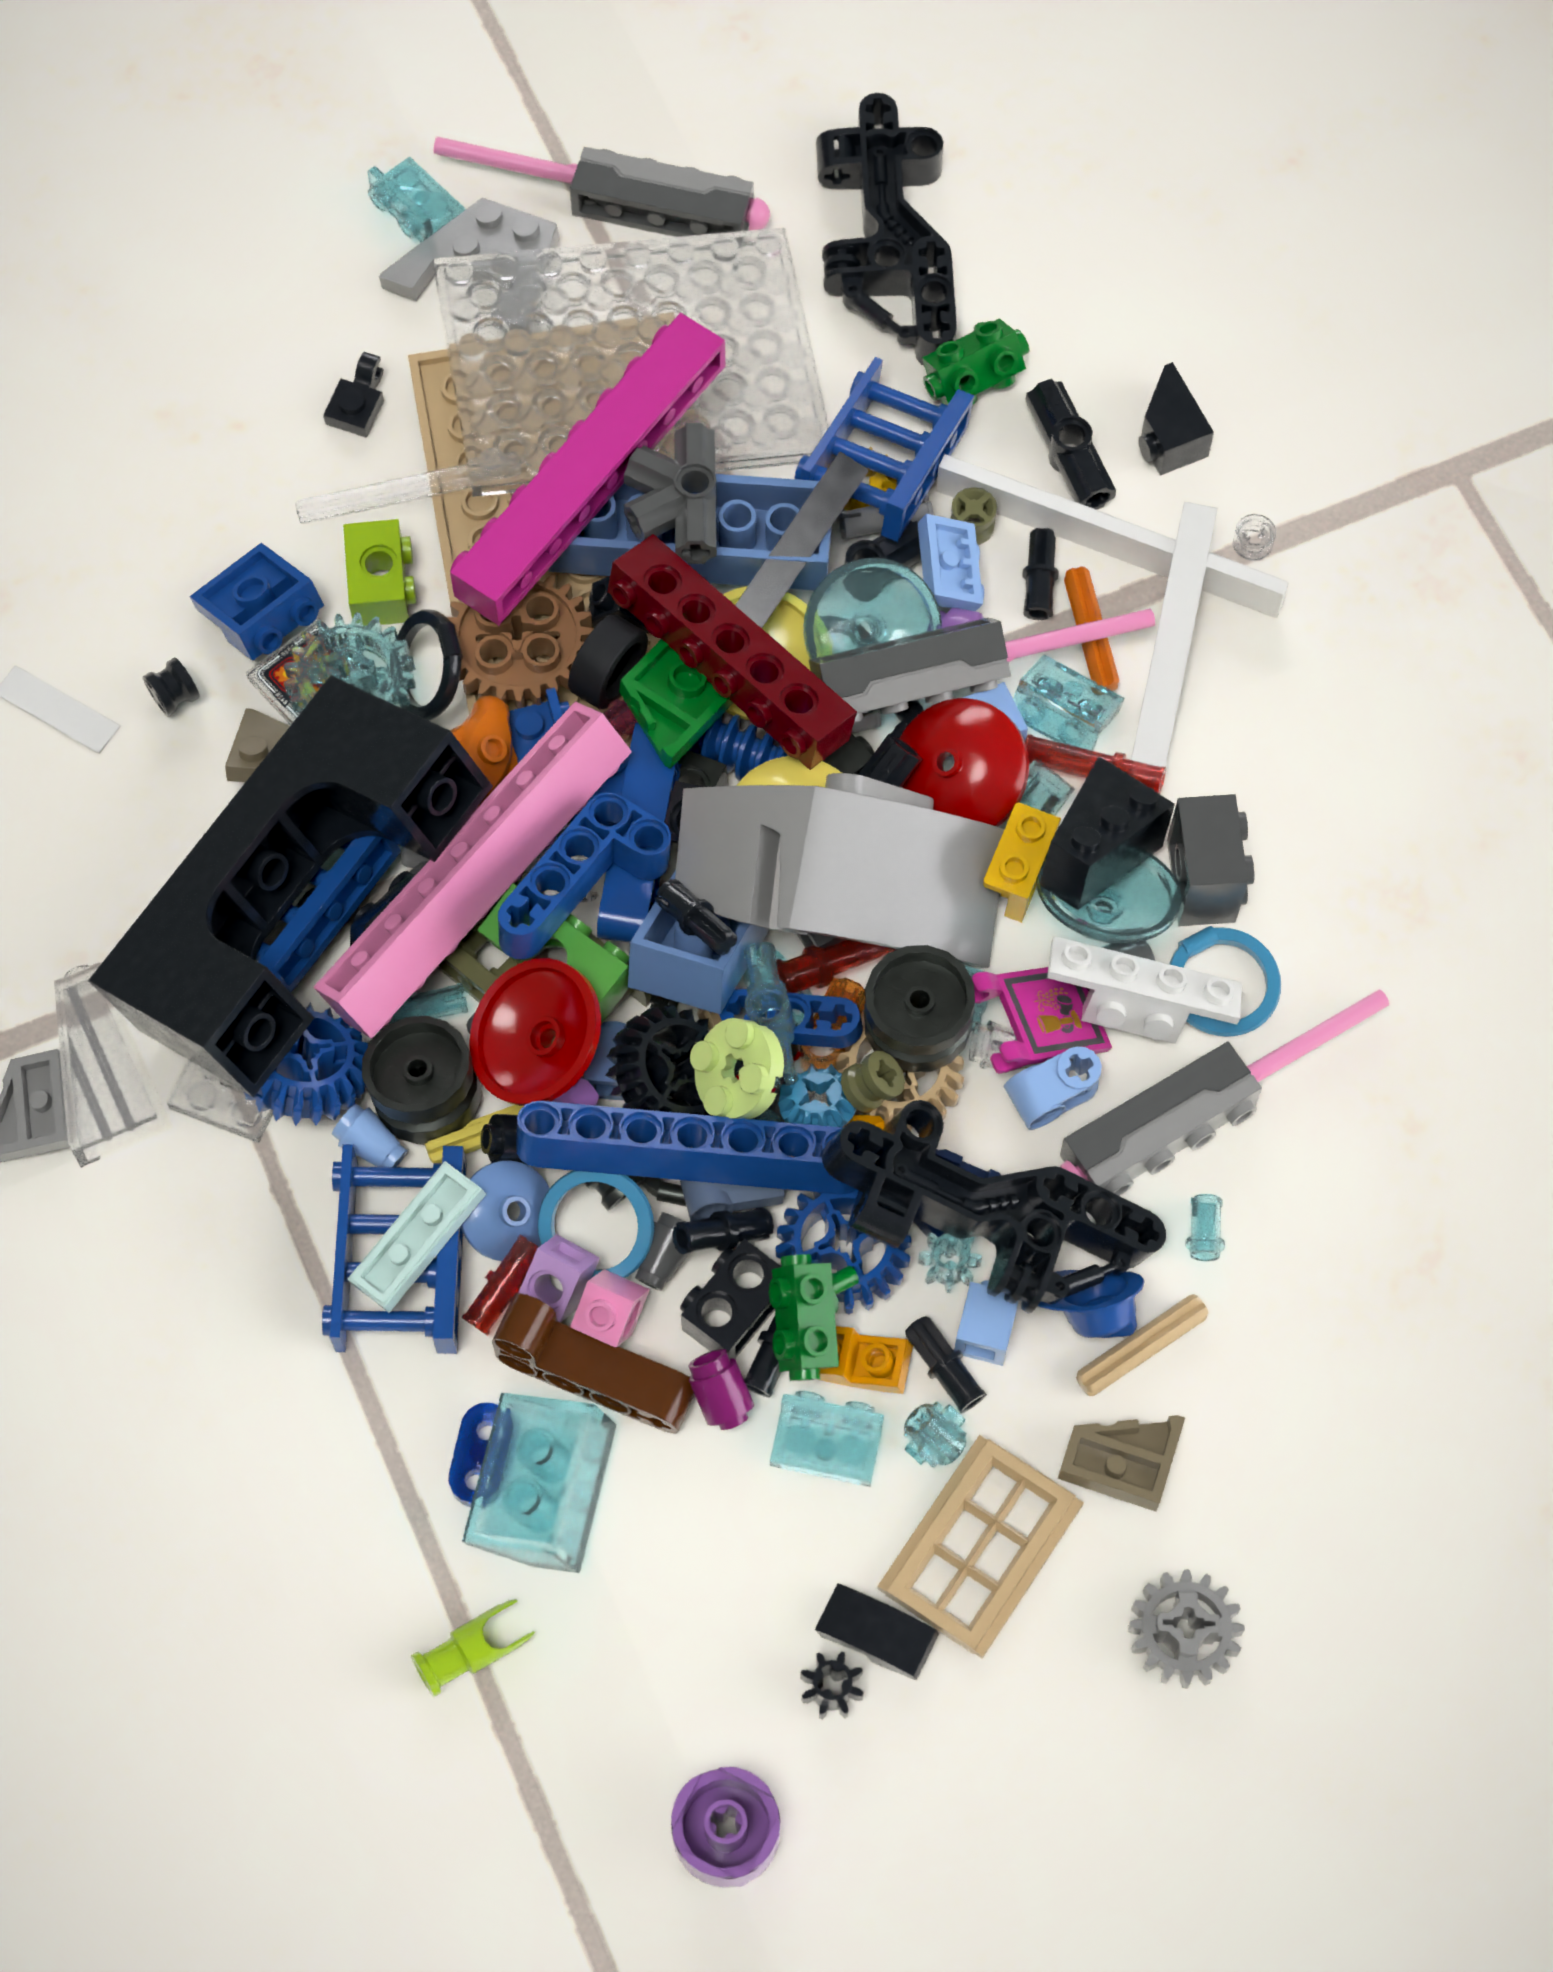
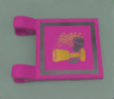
M1048 967L1003 974H993L990 972L975 973L971 977L974 982L975 1004L999 996L1017 1041L1004 1042L999 1046L1000 1053H994L990 1056L995 1072L1002 1074L1026 1065L1042 1063L1076 1046L1086 1047L1094 1051L1095 1054L1108 1052L1112 1045L1104 1027L1081 1021L1083 1005L1089 991L1085 987L1047 978Z

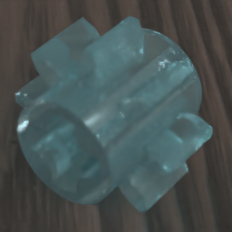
M930 1232L927 1237V1244L932 1251L919 1252L918 1264L930 1266L925 1282L930 1284L936 1280L945 1285L946 1293H950L953 1285L961 1281L965 1285L970 1286V1282H973V1275L968 1268L981 1267L982 1255L970 1253L975 1237L959 1239L952 1235L944 1234L938 1238ZM942 1254L948 1259L953 1258L955 1255L958 1256V1265L952 1260L947 1261L945 1264L942 1263Z
M937 1401L933 1405L928 1403L920 1405L911 1412L905 1421L904 1436L910 1442L904 1450L920 1465L925 1462L933 1468L937 1464L948 1465L961 1455L966 1446L967 1433L960 1428L966 1419L950 1404L943 1407Z

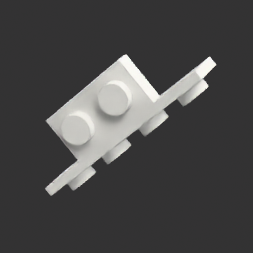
M1053 936L1047 978L1090 989L1083 1005L1081 1021L1176 1044L1190 1013L1236 1025L1240 1020L1242 982Z

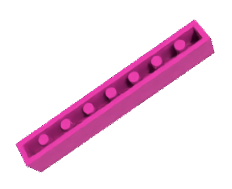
M681 312L669 326L667 324L661 326L646 352L641 357L636 356L629 362L623 378L613 389L609 387L604 390L596 403L595 409L585 420L581 419L573 425L567 436V441L556 453L550 452L543 459L538 473L528 485L523 484L517 488L505 511L498 518L493 517L486 523L480 534V539L469 551L464 550L456 557L450 569L454 597L499 626L622 486L629 458L636 448L646 446L653 450L725 368V339Z

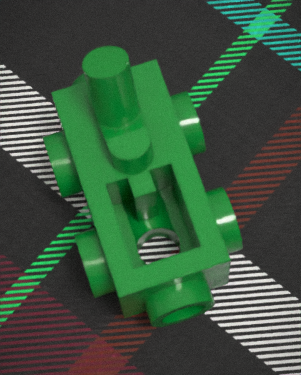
M1000 318L994 321L979 322L974 326L973 332L955 341L945 342L936 351L922 357L927 373L923 377L925 389L933 401L939 400L946 405L949 404L957 389L974 395L973 404H975L978 399L977 394L990 387L1003 389L1011 386L1016 381L1015 374L1026 369L1023 356L1030 352L1028 342L1019 329L1014 330Z
M811 1254L782 1256L781 1267L772 1269L769 1299L771 1305L775 1308L776 1331L772 1342L773 1352L776 1359L779 1360V1372H789L790 1381L821 1379V1369L839 1367L835 1313L838 1311L839 1302L836 1295L859 1283L858 1275L853 1267L846 1266L832 1274L831 1263L812 1264Z

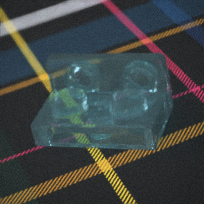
M410 156L385 174L376 166L367 170L370 186L368 195L371 201L380 211L385 212L387 210L396 219L403 233L411 239L415 237L422 243L466 210L463 205Z
M1045 654L1020 679L1013 697L1026 726L1084 758H1088L1091 755L1100 733L1119 713L1125 699Z
M796 1391L794 1396L783 1394L780 1417L770 1457V1466L871 1487L883 1429L884 1415L875 1413L873 1406L861 1402L849 1401L845 1403V1406L827 1403L823 1396L809 1391Z

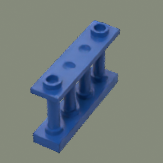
M875 357L865 373L859 371L856 374L851 385L850 396L810 456H802L794 479L820 481L837 454L842 452L863 467L897 480L895 490L888 488L887 491L861 482L851 498L878 508L879 514L884 516L881 536L898 542L937 479L938 467L944 454L951 456L968 429L974 395L957 389L948 405L942 403L938 407L880 384L883 360ZM872 401H876L931 423L932 431L931 433L924 431L921 435L868 414L866 410ZM856 428L914 451L915 458L913 461L907 459L903 463L850 442L847 439Z
M365 836L341 846L340 848L344 849L345 852L334 866L328 871L320 868L309 882L316 886V888L304 904L299 908L291 905L280 920L287 923V925L275 941L270 945L265 942L262 943L256 960L266 966L290 992L295 989L400 854L401 849L397 843L380 836Z
M343 1144L342 1161H334L332 1167V1189L339 1192L332 1305H324L322 1312L323 1336H330L335 1352H346L347 1331L424 1332L425 1337H432L437 1354H457L463 1232L461 1226L440 1250L437 1258L431 1261L414 1282L427 1283L428 1288H435L434 1306H426L425 1311H390L388 1313L387 1311L348 1310L350 1282L347 1279L361 1263L352 1262L353 1234L384 1235L400 1216L355 1214L356 1188H423L444 1161L464 1176H467V1160L463 1146H443L442 1163H434L433 1168L358 1167L353 1144Z

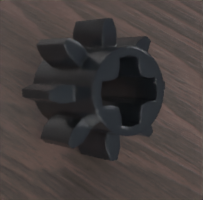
M843 1651L839 1653L836 1660L828 1661L819 1652L816 1654L817 1668L815 1671L801 1670L800 1679L812 1685V1689L802 1694L801 1701L803 1704L815 1701L820 1706L819 1719L823 1720L828 1710H838L845 1719L848 1717L847 1703L849 1699L855 1701L863 1700L864 1692L860 1688L852 1686V1683L859 1680L862 1676L863 1669L862 1667H855L850 1670L845 1665V1652ZM830 1675L834 1682L843 1680L840 1695L834 1696L830 1689L821 1691L825 1676Z

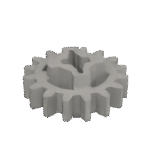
M1189 1569L1183 1570L1179 1582H1174L1168 1572L1163 1573L1160 1578L1161 1589L1159 1590L1156 1586L1147 1583L1142 1593L1148 1602L1135 1600L1131 1608L1133 1613L1141 1617V1619L1132 1620L1128 1624L1129 1633L1140 1635V1638L1133 1643L1131 1650L1133 1653H1147L1148 1658L1143 1666L1146 1672L1156 1666L1163 1669L1161 1682L1164 1684L1175 1674L1180 1676L1182 1688L1189 1687L1194 1675L1198 1676L1204 1686L1208 1685L1213 1679L1211 1668L1224 1675L1230 1668V1664L1224 1655L1237 1657L1242 1648L1231 1640V1638L1242 1636L1245 1631V1625L1232 1622V1619L1239 1613L1241 1607L1239 1604L1226 1606L1223 1600L1229 1589L1225 1585L1214 1592L1209 1588L1211 1575L1207 1573L1199 1583L1192 1582V1575ZM1175 1597L1173 1609L1169 1613L1159 1612L1158 1615H1153L1155 1609L1162 1602ZM1198 1599L1207 1604L1215 1615L1209 1614L1198 1603ZM1180 1619L1188 1620L1189 1628L1195 1630L1191 1639L1184 1638L1183 1629L1176 1628ZM1156 1642L1163 1643L1174 1654V1658L1164 1653ZM1214 1642H1219L1217 1649L1211 1655L1197 1661L1199 1648L1203 1644L1213 1645Z

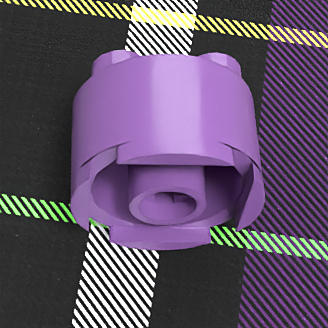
M732 1766L710 1770L690 1779L677 1795L671 1814V1830L676 1854L682 1865L691 1875L712 1886L742 1887L757 1878L772 1862L780 1839L779 1809L769 1787L753 1773ZM728 1816L735 1818V1830L738 1833L736 1835L728 1833L725 1838L718 1837L714 1821L724 1823Z

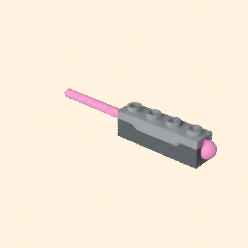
M436 137L433 153L436 155L571 184L572 215L739 251L742 249L748 227L750 232H757L765 228L770 220V210L766 202L757 197L754 199V182L743 180L737 176H723L700 171L694 167H680L661 163L651 158H637L618 154L609 149L599 150L585 146L583 147L578 164L566 165L442 137Z
M1145 609L1006 642L1001 621L986 617L809 659L808 661L811 672L857 711L855 722L864 719L863 712L879 708L881 714H891L908 709V701L925 698L926 703H936L952 699L954 690L966 687L970 688V692H982L997 688V680L1012 677L1009 662L1013 659L1154 627L1155 617L1151 609Z
M1380 989L1248 1066H1246L1230 1042L1227 1041L1065 1137L1060 1152V1157L1064 1162L1060 1168H1064L1116 1195H1122L1132 1187L1134 1178L1146 1171L1150 1175L1159 1173L1175 1160L1174 1155L1188 1146L1191 1150H1196L1214 1138L1216 1129L1228 1122L1232 1126H1236L1251 1117L1257 1110L1255 1106L1262 1091L1259 1081L1389 1006L1386 994Z

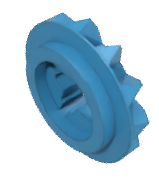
M812 1063L805 1072L799 1074L792 1071L790 1081L785 1085H780L778 1105L784 1121L787 1123L832 1127L845 1126L852 1119L857 1109L852 1106L843 1093L841 1086L842 1073L837 1072L832 1064L826 1069H817ZM808 1091H814L819 1095L826 1092L829 1106L816 1099L810 1102Z

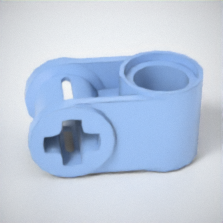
M1076 1046L1039 1065H1034L1020 1071L1011 1077L1003 1087L1028 1130H1034L1047 1125L1061 1114L1093 1098L1098 1090L1102 1065L1094 1051L1086 1047ZM1071 1070H1074L1078 1075L1086 1073L1087 1077L1086 1080L1082 1081L1077 1075L1069 1077V1073Z

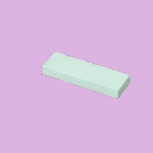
M444 1161L347 1280L390 1313L482 1201L486 1193L482 1188Z

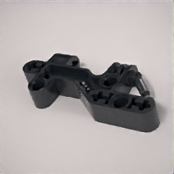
M876 92L865 96L861 100L858 111V127L830 129L822 132L816 139L817 177L819 183L833 189L861 190L862 223L865 235L864 238L834 240L823 247L821 252L825 274L823 286L828 293L842 296L845 307L856 309L881 329L887 327L897 334L899 343L903 345L914 344L916 359L924 366L922 357L936 351L941 344L956 340L957 320L952 251L945 239L904 199L903 187L926 186L938 180L942 170L944 141L941 134L930 127H899L896 101L885 93ZM875 125H879L881 128L875 129ZM835 140L838 141V149H834ZM834 169H838L837 178L834 177ZM928 267L933 268L934 273H928ZM870 297H908L911 300L913 325L900 326L892 320L893 314ZM938 331V338H933L932 332Z
M916 1100L907 1104L887 1123L883 1130L861 1120L848 1123L826 1144L822 1152L823 1166L828 1174L836 1180L859 1190L849 1218V1227L894 1249L898 1248L904 1241L914 1218L959 1239L978 1236L987 1237L996 1248V1258L988 1281L987 1293L995 1297L1004 1292L1005 1301L1011 1304L1016 1303L1018 1300L1022 1301L1021 1309L1027 1313H1032L1041 1301L1048 1304H1056L1063 1298L1103 1283L1104 1276L1123 1274L1129 1268L1136 1267L1161 1249L1166 1241L1165 1226L1161 1219L1153 1212L1064 1168L1052 1166L981 1178L936 1156L935 1152L943 1132L944 1122L939 1110L931 1103L923 1100ZM907 1124L915 1128L919 1137L910 1132ZM1086 1212L1094 1218L1095 1223L1088 1218ZM1027 1232L1034 1236L1038 1246L1031 1242ZM1063 1240L1109 1262V1264L1102 1267L1093 1264L1063 1277L1053 1271Z

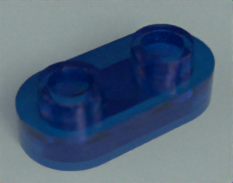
M477 1404L465 1413L461 1421L448 1481L455 1499L467 1507L478 1508L488 1505L497 1497L502 1486L513 1439V1426L509 1414L497 1404ZM485 1426H492L497 1429V1434L491 1440H483L478 1436L479 1431ZM474 1475H480L485 1478V1484L477 1490H472L466 1486L468 1479Z

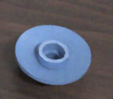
M498 1161L482 1167L472 1175L470 1180L482 1188L486 1196L461 1225L462 1232L468 1243L487 1258L497 1261H516L526 1258L541 1246L538 1236V1214L541 1203L550 1188L545 1179L536 1170L521 1162ZM512 1202H516L520 1208V1214L514 1221L507 1214V1208Z

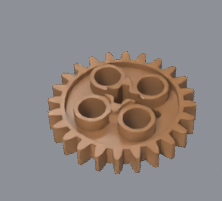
M551 574L544 582L538 581L499 626L494 622L485 621L488 618L468 605L451 601L450 608L453 617L447 618L451 623L455 624L463 655L459 681L463 680L464 693L468 695L479 689V698L481 696L493 695L502 699L506 704L508 700H515V705L518 709L524 707L525 700L529 699L534 704H537V706L541 705V696L546 695L545 689L555 687L558 700H560L558 687L563 686L570 690L568 688V678L573 661L580 647L593 630V628H590L592 626L591 613L584 611L583 597L572 598V585L569 583L557 589L556 575ZM541 614L550 616L546 620L541 621L532 619L536 615ZM541 655L551 657V659L545 662H536L533 660L537 656ZM494 657L504 659L500 663L489 664L486 662L490 658Z

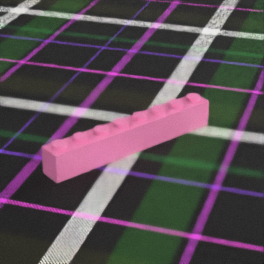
M574 702L471 814L435 862L429 860L316 983L313 988L348 1025L371 1039L380 1029L387 1026L397 1010L414 992L424 985L426 978L436 967L456 950L459 942L479 920L483 919L490 912L494 903L512 883H516L522 877L524 870L543 849L553 843L556 835L572 817L579 813L601 785L618 771L621 763L632 751L603 713Z

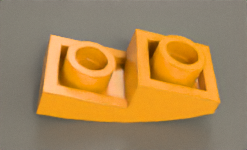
M836 1326L839 1367L821 1369V1379L817 1380L867 1390L904 1394L913 1345L908 1339L859 1335L852 1327Z

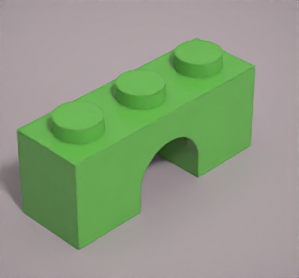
M513 883L477 930L489 943L501 950L498 937V910L517 887ZM570 914L537 954L551 947H559L566 950L567 964L580 971L595 990L600 1005L602 1024L629 989V966L627 965L629 955L610 941H607L601 947L589 938L593 930L577 917ZM537 954L527 959H512L519 964L534 959Z

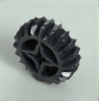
M675 1005L665 1006L661 1010L658 1007L650 1008L641 1013V1016L636 1015L628 1020L624 1029L619 1031L615 1038L612 1039L616 1046L610 1049L609 1054L606 1056L615 1065L608 1069L605 1076L616 1080L618 1085L613 1088L610 1095L622 1096L625 1102L622 1108L714 1116L706 1112L704 1104L699 1097L695 1084V1069L690 1063V1054L693 1046L697 1042L703 1041L709 1032L707 1030L709 1018L699 1019L695 1022L692 1009H684L678 1013ZM653 1039L667 1041L675 1045L676 1048H672L665 1043L660 1045ZM670 1096L678 1102L684 1100L690 1106L677 1105L667 1100V1098Z

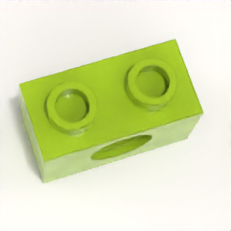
M399 519L343 524L348 601L354 628L405 623L409 618L408 604H416L414 576H406L405 564H413L411 537H402ZM380 570L389 571L384 575H373Z

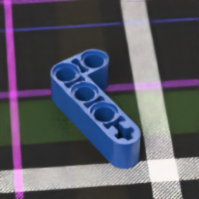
M604 792L593 797L502 903L498 910V937L501 950L507 956L514 959H527L537 954L613 863L642 880L660 878L666 873L670 863L671 832L668 826L662 820L619 794ZM608 821L614 822L616 825L604 826L600 823ZM645 846H651L656 848L657 850L644 851L640 848ZM580 855L588 857V859L578 861L571 859V857ZM546 890H555L559 893L550 896L544 895L541 892Z

